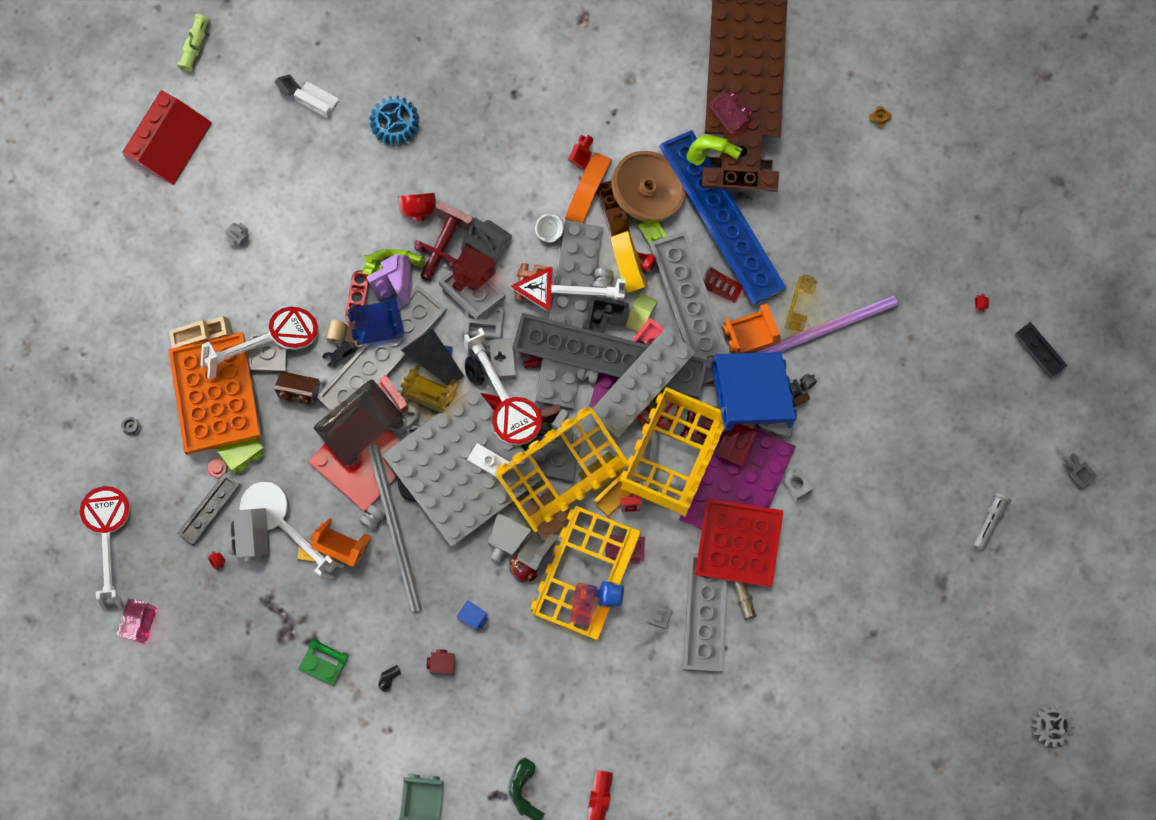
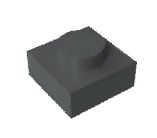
M290 74L278 77L275 81V84L285 96L294 94L297 88L301 89Z

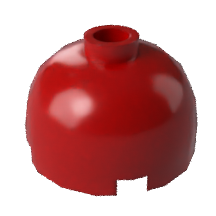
M435 193L398 196L399 209L404 216L413 218V222L425 221L424 217L431 215L436 207Z

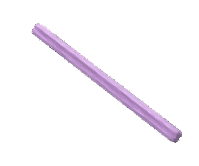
M891 296L781 340V344L754 353L788 350L896 307L898 301L895 296Z

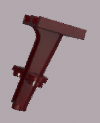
M438 201L435 208L438 217L446 220L434 247L418 240L414 242V249L418 252L424 253V251L431 253L420 275L421 278L427 281L433 278L442 259L448 261L447 265L453 269L462 264V262L445 252L456 230L461 227L469 231L470 223L473 220L472 216L441 201Z

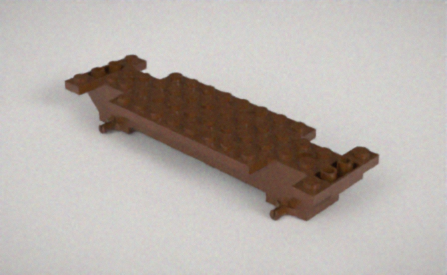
M712 0L705 134H722L723 138L728 139L727 141L742 148V151L747 155L744 157L739 156L738 159L723 152L720 157L709 156L712 164L719 165L720 168L703 167L702 188L748 192H778L779 171L760 170L761 167L772 168L773 160H761L762 137H781L787 0Z

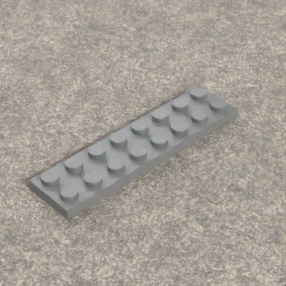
M684 231L650 242V247L655 256L656 264L684 343L695 352L693 357L708 360L702 383L704 385L714 382L711 363L715 354H729L687 232Z
M417 285L410 293L409 303L404 307L401 303L316 397L317 400L343 422H346L371 396L369 390L380 383L379 378L385 374L388 377L405 358L406 354L401 349L430 330L446 312V308Z

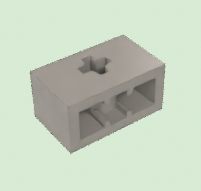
M512 338L489 340L490 346H486L487 357H491V364L500 381L516 379ZM501 356L503 358V363H499L498 361L499 357Z

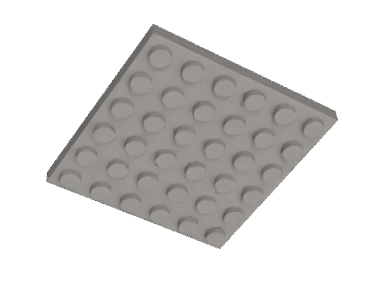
M476 387L469 390L382 454L383 458L451 548L513 502L498 478L467 461L475 445L478 443L509 462L513 460L512 457L518 452H525L520 445L508 444L500 440L495 434L492 425L494 411ZM528 457L516 465L523 477L535 469ZM513 468L505 472L502 477L508 487L520 479ZM537 472L526 481L533 488L543 479ZM521 483L511 491L516 499H518L528 490Z

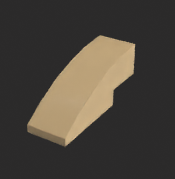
M224 316L209 321L201 320L169 330L172 348L232 334L230 319Z

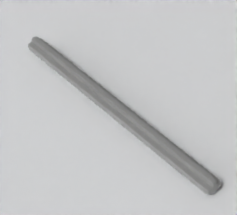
M371 445L368 447L411 612L421 611V605L378 445Z

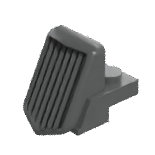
M475 217L470 223L468 234L463 238L461 251L464 252L466 260L470 261L477 269L492 270L501 258L502 252L511 242L512 235L490 220L482 222Z

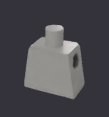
M498 513L488 542L489 546L495 549L490 558L497 563H501L505 554L513 558L531 535V529Z

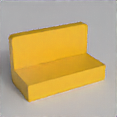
M622 473L594 499V504L607 517L621 505V498L629 497L633 494L626 490H621L622 482L619 480Z

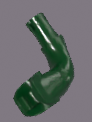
M522 758L515 766V770L510 778L508 785L509 796L520 815H525L532 820H542L545 813L530 805L531 802L521 796L523 786L529 778L533 777L536 769L532 761Z

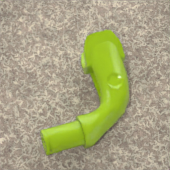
M709 134L702 135L692 143L687 153V160L695 165L702 164L709 152L708 149L716 150L720 153L723 152L738 159L742 148L731 144L725 138Z
M378 250L370 255L363 256L366 261L363 273L371 275L382 269L381 262L397 253L399 256L402 254L408 255L411 265L422 268L425 265V261H423L425 256L413 254L408 250Z

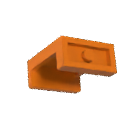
M767 303L760 305L759 312L729 321L728 317L724 318L725 325H722L724 335L730 338L728 343L731 351H735L736 354L754 353L781 344L780 332Z
M328 518L325 523L322 522L318 530L314 531L311 537L313 541L311 548L354 567L365 554L371 536L364 533L358 541L331 530L330 526L333 519Z

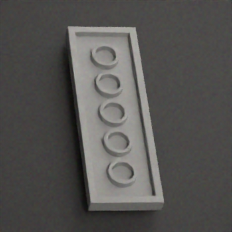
M666 327L592 409L603 425L618 438L695 352Z
M690 553L683 670L722 672L727 580L696 576L695 570L698 554Z

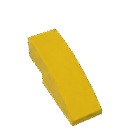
M629 230L612 236L611 241L621 277L625 279L627 293L647 286L648 284L641 268L642 263Z

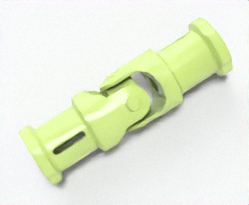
M199 14L194 15L193 27L189 29L188 38L182 49L183 55L180 62L177 63L178 68L188 72H192L194 69L192 67L194 60L199 55L202 45L201 41L205 38V29L211 21L208 17Z

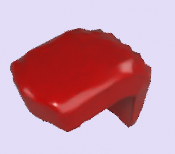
M637 252L642 263L641 268L646 272H650L656 263L655 256L650 253L643 254Z

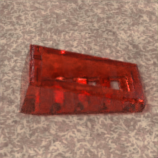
M712 267L706 271L703 277L708 291L734 303L743 288L740 283ZM711 276L714 277L712 283H709ZM718 279L721 280L719 286L716 287L715 285ZM725 283H727L728 286H727L726 290L723 291L722 289H723ZM733 286L735 289L732 295H730L729 292Z

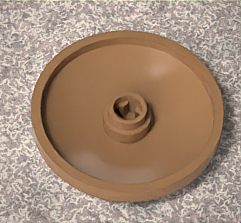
M637 151L628 154L618 163L613 172L611 184L617 203L626 213L638 220L645 222L664 221L672 217L684 201L685 189L666 157L659 153Z

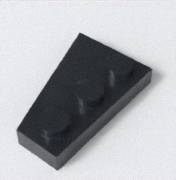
M432 328L401 349L403 353L448 387L464 377V374Z

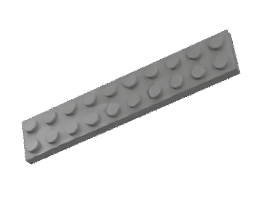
M570 220L565 221L555 285L593 287L603 227ZM553 293L549 320L585 329L592 296ZM542 358L535 403L550 406L559 404L560 408L573 410L579 367Z

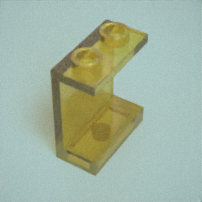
M809 275L799 276L784 328L803 332L808 316L794 313L793 310L799 290L814 294L817 280H814V277Z

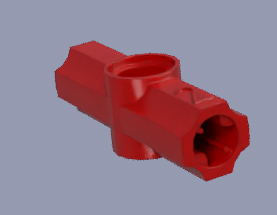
M596 770L593 791L591 790L588 806L590 809L587 820H605L611 795L609 792L613 778L612 772Z

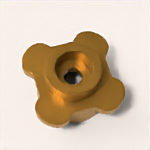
M877 106L874 113L869 116V119L876 122L880 128H883L887 120L892 118V114L882 106Z

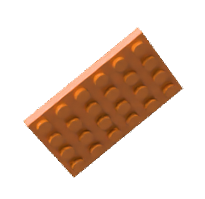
M243 332L168 349L183 448L186 455L261 438L247 351L218 363L216 378L210 380L207 378L208 367L202 368L200 366L202 344L209 342L215 352H221L245 343Z

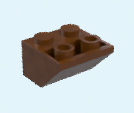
M281 371L274 390L281 401L291 403L293 400L298 401L300 405L310 406V404H316L320 381L317 378Z

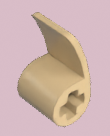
M331 320L326 340L338 344L349 341L355 343L357 347H362L366 329L347 326L344 322Z

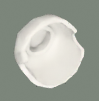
M545 214L537 220L535 231L542 241L550 243L562 237L564 226L562 220L557 215Z

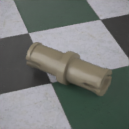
M733 582L738 595L737 601L738 604H741L745 620L755 618L757 614L752 603L753 597L749 594L746 583Z

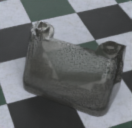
M371 379L321 419L313 429L347 469L349 466L351 468L360 461L358 458L363 450L389 429H400L406 419L374 379Z

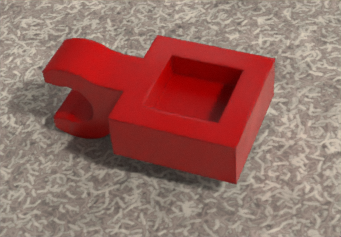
M580 135L578 139L579 144H574L568 161L579 169H585L592 154L589 148L594 138L590 135L586 137Z

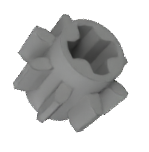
M241 222L239 225L236 223L231 224L225 232L228 235L226 237L227 241L233 246L236 243L239 246L244 244L249 237L247 227Z

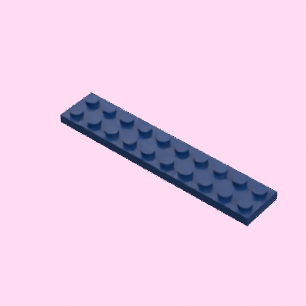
M691 130L661 143L659 146L752 304L755 305L786 289L785 284L730 192L716 188H702L703 167H715L708 156L700 165H695L687 160V153L692 143L697 139L694 132Z

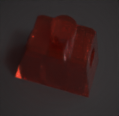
M466 245L453 267V279L456 280L452 284L453 288L459 292L465 287L473 291L477 290L495 275L496 262Z

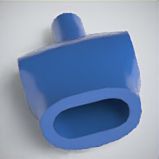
M602 581L600 589H587V596L598 597V604L601 607L622 605L624 586Z

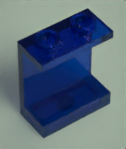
M396 296L389 297L385 302L356 307L355 304H352L350 311H347L348 320L353 323L354 329H351L353 341H357V345L400 338L404 335Z

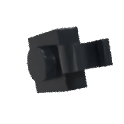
M344 341L337 346L333 353L326 352L322 358L327 359L330 356L332 361L327 366L333 367L338 361L345 359L358 348L355 343Z

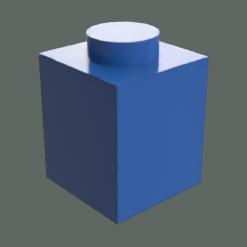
M467 600L458 613L457 619L478 631L479 628L483 629L488 622V618H486L488 614Z

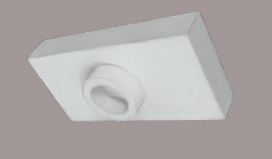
M478 443L467 458V461L496 477L494 472L497 471L496 468L505 462L509 463V461Z

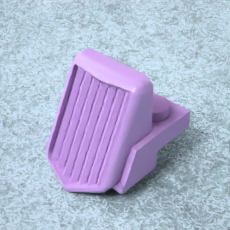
M397 253L382 261L383 268L367 276V279L379 301L397 293L404 307L410 300L411 264L408 255L402 254L399 256Z

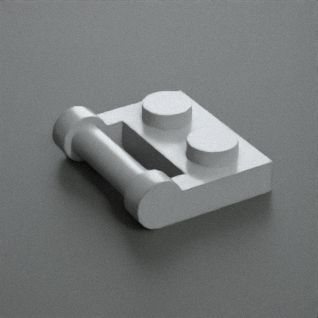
M494 307L479 320H476L468 311H465L462 338L466 334L469 337L478 335V330L469 329L470 324L496 327L495 332L484 331L485 339H501L504 308Z

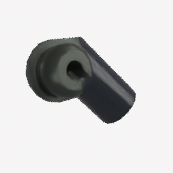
M397 665L381 673L378 686L383 692L389 691L392 678L401 674Z

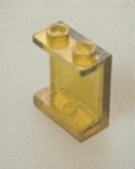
M417 364L414 369H410L407 377L403 378L400 386L403 388L401 396L443 414L446 407L454 399L460 381L452 379L446 387L420 376L421 366Z

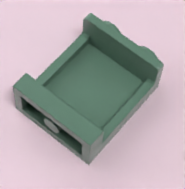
M408 774V777H404L399 820H440L444 781L440 780L438 776H428V779H422L420 775Z

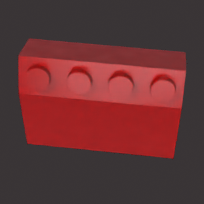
M160 90L122 153L126 160L174 185L212 122L179 99Z

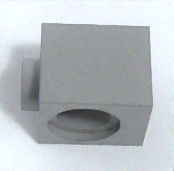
M792 470L785 475L787 478L784 479L783 483L795 502L812 493L813 487L802 470L797 472ZM792 481H801L802 487L795 488L792 485Z

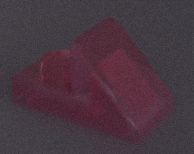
M577 583L570 603L573 604L570 622L584 625L591 624L597 586Z

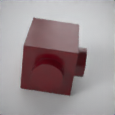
M437 649L436 653L431 652V657H427V669H430V673L435 675H454L455 653H447V650Z

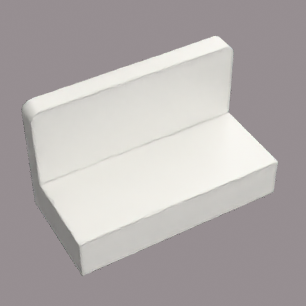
M306 82L301 90L297 88L294 93L295 101L326 118L329 117L338 102L337 97L309 82Z

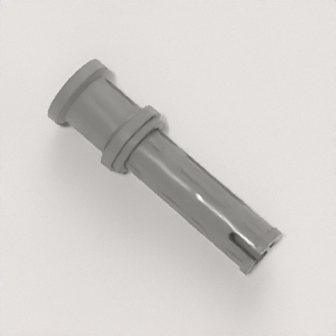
M996 493L992 506L988 508L989 515L973 544L979 550H985L999 519L1004 517L1003 513L1007 504L1012 501L1003 494Z

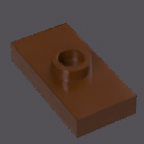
M559 404L540 410L542 422L548 424L554 422L561 411Z

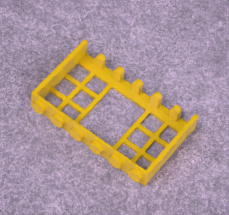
M666 387L663 393L659 392L655 402L658 405L656 409L652 408L648 417L651 419L650 423H645L641 432L644 436L642 440H637L634 450L637 451L635 455H630L627 462L629 469L628 471H623L619 481L622 482L621 490H626L686 516L722 435L724 426L720 409ZM667 401L680 406L676 417L663 412ZM684 408L697 413L693 424L680 419ZM700 415L714 420L709 431L696 426ZM660 416L673 421L669 431L656 426ZM677 423L690 428L686 438L673 433ZM694 430L707 435L703 446L690 441ZM653 431L701 450L689 477L642 458ZM639 462L653 467L648 478L635 472ZM656 469L670 474L665 485L652 480ZM673 476L687 481L682 492L669 487ZM632 477L645 481V485L643 486L631 481ZM649 484L663 489L662 493L648 488ZM668 491L680 496L679 500L665 495Z
M584 407L579 410L576 417L563 421L560 428L550 430L544 435V439L534 441L528 446V450L518 452L512 457V461L502 463L496 468L497 471L494 472L535 533L538 531L536 528L544 521L550 522L554 514L560 510L566 511L570 503L576 499L582 500L586 492L592 488L598 489L601 486L600 483L608 477L614 478L617 475L616 472L622 467L626 466L629 468L627 459L591 407ZM591 415L598 426L585 433L578 422ZM576 425L582 437L570 444L564 432ZM601 430L608 441L595 448L588 437ZM559 435L587 475L586 478L561 495L556 493L532 457L533 453ZM586 440L592 452L580 459L574 447ZM608 445H611L618 456L605 463L599 452ZM596 455L602 467L590 474L584 462ZM528 457L535 469L523 477L516 465ZM513 468L520 479L508 487L501 475ZM538 472L545 484L533 491L526 480ZM523 483L530 494L518 502L511 490ZM548 487L555 499L543 506L536 495ZM533 498L540 509L528 516L521 505Z
M575 506V509H570L567 520H570L568 526L563 527L560 538H562L560 546L556 544L552 554L555 556L553 563L549 562L546 568L547 578L545 581H541L538 592H541L538 600L534 599L530 609L533 610L532 615L598 641L611 607H601L598 604L594 614L582 610L581 606L585 596H587V591L553 578L564 549L568 546L614 564L608 582L620 585L641 531ZM579 513L593 518L588 530L575 525ZM596 520L610 525L605 537L592 532ZM613 527L627 531L623 543L609 539ZM573 529L586 533L581 547L568 542ZM590 535L603 540L598 554L585 549ZM607 542L621 547L616 561L602 556ZM551 582L565 587L560 600L546 595ZM568 589L582 594L577 607L563 602ZM588 596V597H591V598H593V599L598 600V597ZM544 599L558 604L553 618L539 613ZM561 606L575 611L570 625L557 620ZM579 613L592 618L587 631L574 627Z

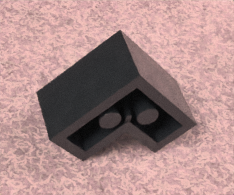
M592 296L585 329L604 333L606 323L625 327L629 303Z

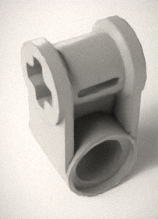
M764 423L756 424L758 430L785 439L791 438L794 423L791 428H788L787 423H768V426H764Z

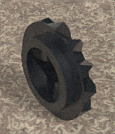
M476 356L467 357L465 360V372L468 379L476 386L482 385L485 381V373L483 372L481 362L478 361Z

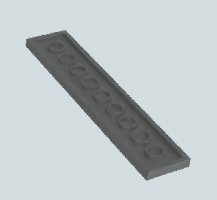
M522 313L512 351L621 378L650 345ZM692 356L663 389L668 387L682 394L699 398L708 360Z

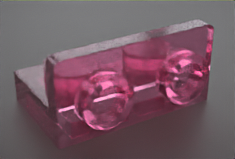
M723 90L708 105L729 133L733 134L746 122H751L753 119L750 116V110L745 105H741L738 101L740 98L734 91Z
M610 535L609 539L623 543L625 536ZM645 537L638 538L629 563L640 564V561H644ZM607 542L605 557L616 561L621 547Z
M128 598L116 636L145 644L150 634V628L155 618L157 607L147 602Z

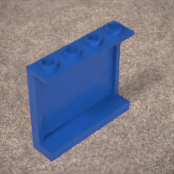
M782 352L715 354L711 366L724 431L732 430L735 424L787 423L788 428L792 427L794 421L797 420V411L793 408V393H790V378L786 375L785 359L783 360Z

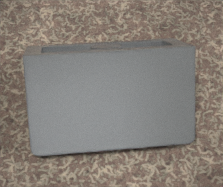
M561 409L552 424V429L557 430L560 428L561 423L569 418V412ZM569 430L565 431L564 435L569 442L573 443L574 433Z
M551 533L544 542L533 535L518 554L517 559L537 570L552 550L558 536Z

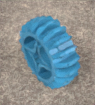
M398 95L395 97V100H392L391 96L388 97L389 101L382 98V105L376 103L377 109H372L373 115L369 116V119L372 121L369 123L370 128H373L372 133L377 134V140L382 139L384 144L388 140L391 146H393L394 141H397L399 146L401 145V140L407 143V137L413 139V133L418 132L416 127L420 125L418 121L420 117L416 113L417 108L412 107L413 103L411 101L406 103L405 97L401 101ZM402 111H405L409 115V123L405 122V119L401 118ZM380 118L387 123L386 131L379 124ZM395 118L398 119V122H396V121H395V123H392V122H391L392 119H393V120H394ZM397 129L402 130L400 132L394 133Z

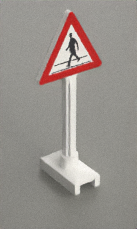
M550 266L511 285V288L549 312L552 293L606 296V298H614V300L623 302L625 279H617L616 287L607 288L552 285V267Z

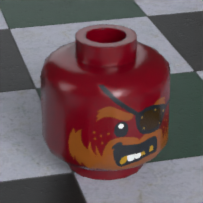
M516 555L510 562V573L521 583L535 580L538 575V568L534 570L517 559L518 555Z

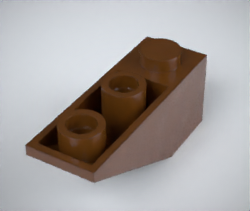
M611 181L601 183L597 190V195L611 237L628 230L630 232L628 218L613 195Z

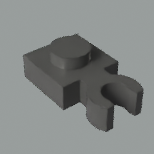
M1073 453L1071 458L1074 460V463L1071 464L1065 459L1063 464L1066 468L1073 470L1069 475L1083 489L1097 475L1086 462L1080 465L1078 456Z

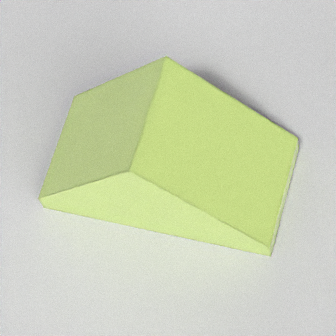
M640 293L633 304L625 327L638 333L651 317L658 300Z

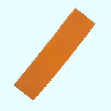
M596 152L593 154L565 216L566 220L584 223L601 181L612 162L611 158Z

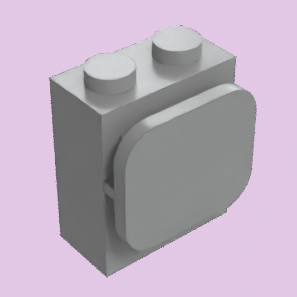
M266 508L234 510V521H229L227 524L230 554L236 555V558L243 557L244 561L263 559L262 555H269Z

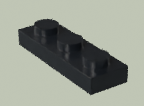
M1031 322L1016 332L1015 336L1051 378L1067 367V364Z

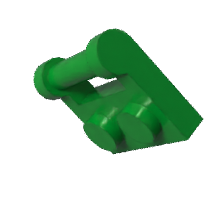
M313 638L298 669L334 687L349 654L334 650L320 643L318 639ZM315 650L339 660L337 666L314 655Z

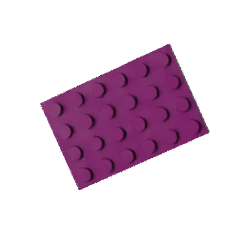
M753 428V430L757 431V434L741 468L720 457H716L727 432L723 430L686 516L681 515L679 520L702 530L707 498L769 508L796 446Z

